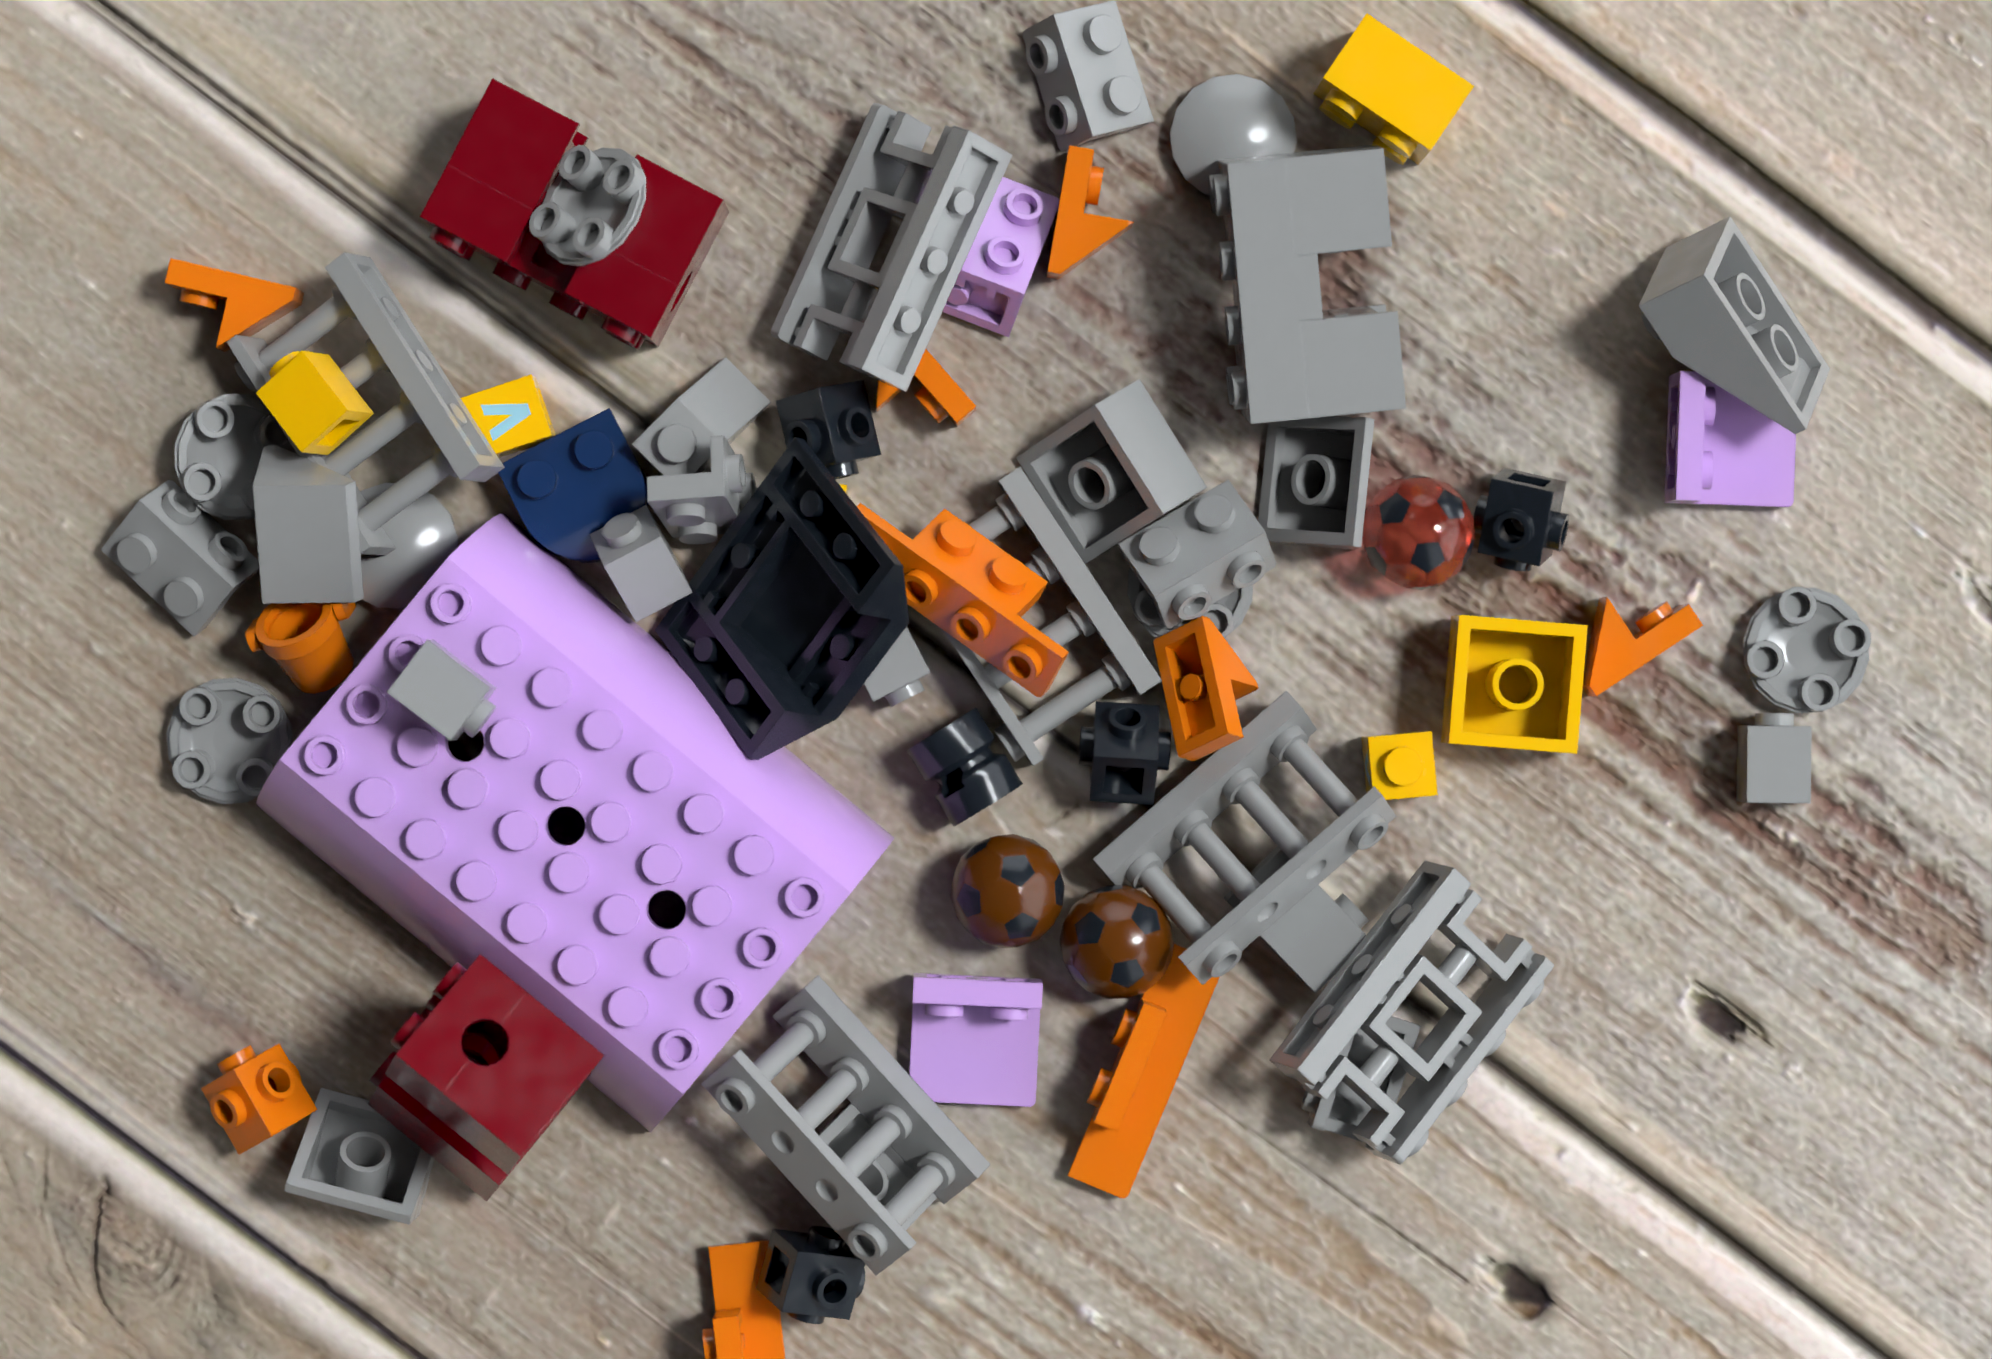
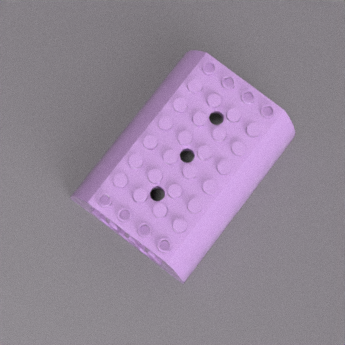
M504 513L494 516L483 524L443 562L279 759L263 785L256 801L257 806L449 966L453 967L459 962L468 969L481 954L599 1050L604 1057L587 1077V1080L649 1132L659 1124L894 840L891 834L785 746L759 760L749 759L673 654ZM427 639L435 640L496 687V690L488 700L497 707L480 729L484 737V747L481 754L472 761L465 762L455 758L449 751L448 739L387 693ZM563 806L578 810L585 821L583 836L572 845H563L556 842L548 830V821L551 814ZM659 891H674L683 898L686 905V915L678 926L662 928L656 925L650 918L648 911L649 902L654 894Z

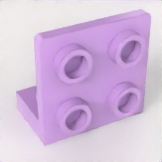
M1002 177L942 312L1009 337L1057 213L1059 199Z
M1679 371L1670 375L1665 503L1790 507L1794 502L1796 434L1695 371Z
M914 973L909 1075L934 1102L1033 1106L1036 1103L1039 1024L1043 992L1042 979Z

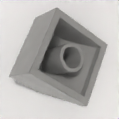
M1140 379L1096 403L1016 457L1084 564L1207 488Z

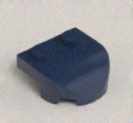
M610 408L503 462L502 464L505 468L498 472L518 513L532 536L551 553L582 563L601 561L590 534L603 528L613 517L622 513H631L644 505L648 507L649 504L647 502V478Z

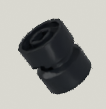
M974 708L906 750L924 780L937 781L940 787L935 798L953 827L982 811L1023 784L1006 755L991 751L990 747L994 736L977 708Z

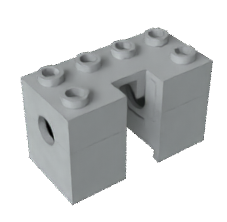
M1364 145L1218 160L1219 174L1208 175L1211 211L1216 213V216H1223L1225 242H1219L1222 281L1232 280L1234 306L1225 307L1228 346L1235 345L1237 366L1226 367L1229 404L1233 405L1234 410L1241 409V414L1250 424L1406 409L1398 311L1386 312L1385 304L1322 310L1317 255L1320 253H1340L1342 251L1392 246L1384 148Z

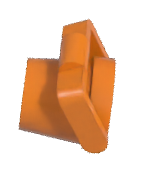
M355 602L269 604L264 608L260 616L252 621L245 631V637L253 653L263 649L267 655L275 659L299 690L312 694L324 692L341 683L352 670L354 659L339 621L350 618L356 605Z

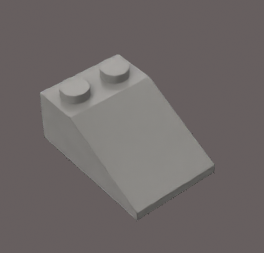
M1729 216L1666 247L1639 304L1642 320L1648 332L1655 339L1662 340L1673 358L1794 434L1806 430L1830 368L1732 218Z

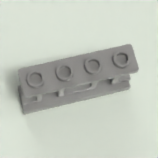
M874 103L868 112L771 328V335L808 355L827 361L839 333L848 334L851 337L840 359V363L906 392L1007 169L1012 154L970 130L954 125L952 127L945 125L932 155L922 152L931 127L907 113L896 112L885 105ZM892 215L903 218L880 273L869 270Z
M1429 861L1422 863L1269 1059L1286 1076L1297 1079L1302 1083L1301 1087L1309 1094L1327 1100L1342 1080L1371 1107L1370 1111L1353 1131V1134L1360 1141L1365 1142L1366 1148L1375 1156L1396 1164L1403 1163L1406 1158L1414 1155L1423 1147L1428 1139L1430 1127L1446 1107L1454 1104L1463 1095L1467 1088V1079L1484 1057L1491 1055L1500 1047L1505 1039L1507 1027L1523 1007L1531 1004L1540 995L1544 987V979L1554 967V964L1547 957L1534 953L1531 950L1533 946L1525 939L1508 934L1504 936L1492 952L1463 924L1482 898L1475 891L1468 889L1471 883L1455 868ZM1436 929L1455 945L1438 969L1427 958L1418 954ZM1474 964L1488 977L1493 978L1475 1003L1456 987ZM1420 981L1449 1009L1418 1049L1414 1051L1386 1025V1022L1417 982ZM1359 1028L1378 1045L1360 1069L1345 1056L1340 1055ZM1398 1063L1416 1079L1396 1104L1379 1086Z

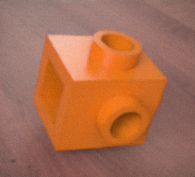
M280 1043L259 1055L255 1054L251 1045L238 1051L217 1064L222 1076L201 1088L210 1104L214 1119L224 1128L239 1155L318 1110L301 1081L298 1069L288 1059Z

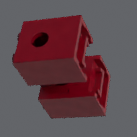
M492 78L420 215L432 228L429 238L434 240L435 244L467 261H470L473 253L476 251L497 262L492 274L524 291L527 290L530 282L533 281L554 292L549 303L583 321L588 311L602 317L605 320L601 328L606 331L605 333L637 350H640L644 340L659 347L729 214L724 199L637 154L635 158L639 161L646 176V201L638 223L623 244L605 258L584 266L563 265L546 253L542 241L531 234L529 220L534 210L543 204L547 190L559 175V163L563 155L572 147L578 145L585 146L588 137L577 132L580 126L579 123Z
M480 954L468 969L457 962L432 992L433 996L426 1003V1008L421 1015L415 1012L391 1040L390 1044L399 1051L397 1053L393 1051L370 1078L369 1081L377 1088L368 1105L485 1201H488L580 1088V1085L587 1079L604 1055Z

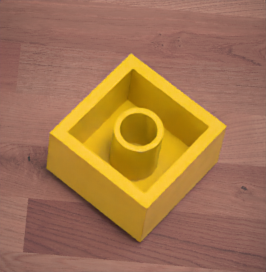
M1366 13L1313 94L1323 100L1319 109L1336 123L1351 129L1356 122L1375 135L1376 138L1372 145L1384 148V155L1401 165H1404L1409 158L1419 165L1432 150L1474 85Z
M1470 615L1451 616L1441 743L1577 754L1588 625Z

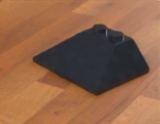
M795 437L689 582L693 593L676 601L655 631L749 759L759 760L838 719L909 624L904 568L806 441Z

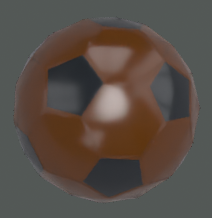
M1015 834L997 835L977 842L961 857L953 873L950 897L958 920L972 936L984 944L1000 948H1014L1039 940L1055 924L1063 907L1065 885L1059 866L1050 852L1034 839Z
M1127 885L1105 886L1090 891L1069 910L1062 925L1059 941L1064 964L1073 980L1088 992L1106 999L1130 998L1146 992L1164 976L1172 960L1174 937L1166 913L1148 894Z

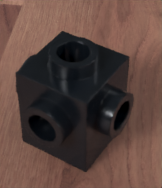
M864 380L818 387L776 400L786 447L790 445L795 437L804 439L835 480L859 474L856 462L881 455Z
M1504 468L1491 478L1488 496L1480 495L1475 508L1472 531L1481 534L1477 552L1495 556V565L1514 571H1531L1532 565L1541 566L1552 556L1553 550L1560 552L1564 546L1569 526V514L1561 512L1566 481Z
M1096 701L1093 727L1081 726L1079 765L1091 766L1089 801L1154 805L1157 770H1169L1171 732H1159L1160 705Z
M811 1226L808 1233L772 1229L756 1289L781 1312H786L790 1317L805 1323L822 1324L825 1317L850 1320L855 1299L860 1296L864 1288L865 1263L851 1251L848 1244L832 1228Z

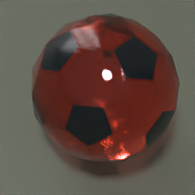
M1419 475L1396 479L1377 492L1365 510L1362 536L1365 554L1370 565L1386 581L1398 586L1418 590L1440 586L1462 570L1472 553L1475 542L1473 515L1466 500L1448 483Z

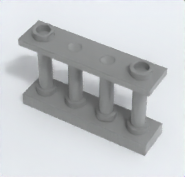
M344 252L325 267L336 284L332 288L333 297L270 345H267L264 339L235 335L227 341V344L238 359L234 364L238 376L251 391L256 393L271 379L269 371L281 358L294 351L301 352L306 350L349 316L359 320L369 336V339L366 341L367 349L340 368V370L355 389L382 369L387 372L391 371L403 390L399 394L400 402L338 449L333 450L329 455L302 453L280 424L279 426L299 456L352 479L349 475L351 470L415 422L421 425L425 424L437 443L433 447L434 455L369 503H367L356 486L361 554L388 555L396 547L382 527L383 524L449 475L454 478L459 477L460 480L486 482L505 467L371 257Z
M1018 467L998 481L999 486L1004 492L1003 495L995 499L998 506L969 525L990 541L1011 527L1018 531L1026 525L1040 547L1030 553L1033 559L1024 565L1043 579L1048 580L1051 585L1062 579L1075 599L1065 606L1068 610L1066 614L1040 631L1060 646H1064L1082 633L1087 638L1097 632L1110 654L1101 659L1102 667L1019 721L998 690L1012 679L991 664L983 667L972 650L944 631V633L1003 720L1004 724L994 731L1013 760L1016 762L1026 755L1034 766L1044 758L1033 742L1116 687L1123 691L1132 685L1136 693L1141 695L1162 680L1021 467Z
M1287 691L1242 729L1244 738L1217 750L1093 858L1115 885H1127L1132 888L1143 887L1188 938L1192 945L1178 958L1202 985L1211 977H1220L1229 972L1240 960L1242 950L1357 850H1365L1375 845L1387 832L1388 823L1396 817L1383 795L1375 786L1358 800L1307 745L1309 736L1317 729L1303 708ZM1288 761L1338 816L1332 824L1310 843L1259 787L1260 779L1279 762ZM1240 803L1290 859L1261 885L1211 830L1212 821L1231 804ZM1191 845L1241 901L1240 904L1213 927L1210 926L1162 871L1164 862L1183 846Z
M818 975L773 1015L785 1032L763 1054L752 1062L740 1049L701 1084L715 1098L722 1110L736 1121L848 1244L851 1251L877 1276L917 1243L902 1225L932 1193L945 1204L978 1179L991 1164ZM804 1050L829 1079L796 1111L774 1087L771 1081ZM847 1098L872 1127L839 1158L814 1129ZM891 1146L916 1174L883 1206L858 1177Z

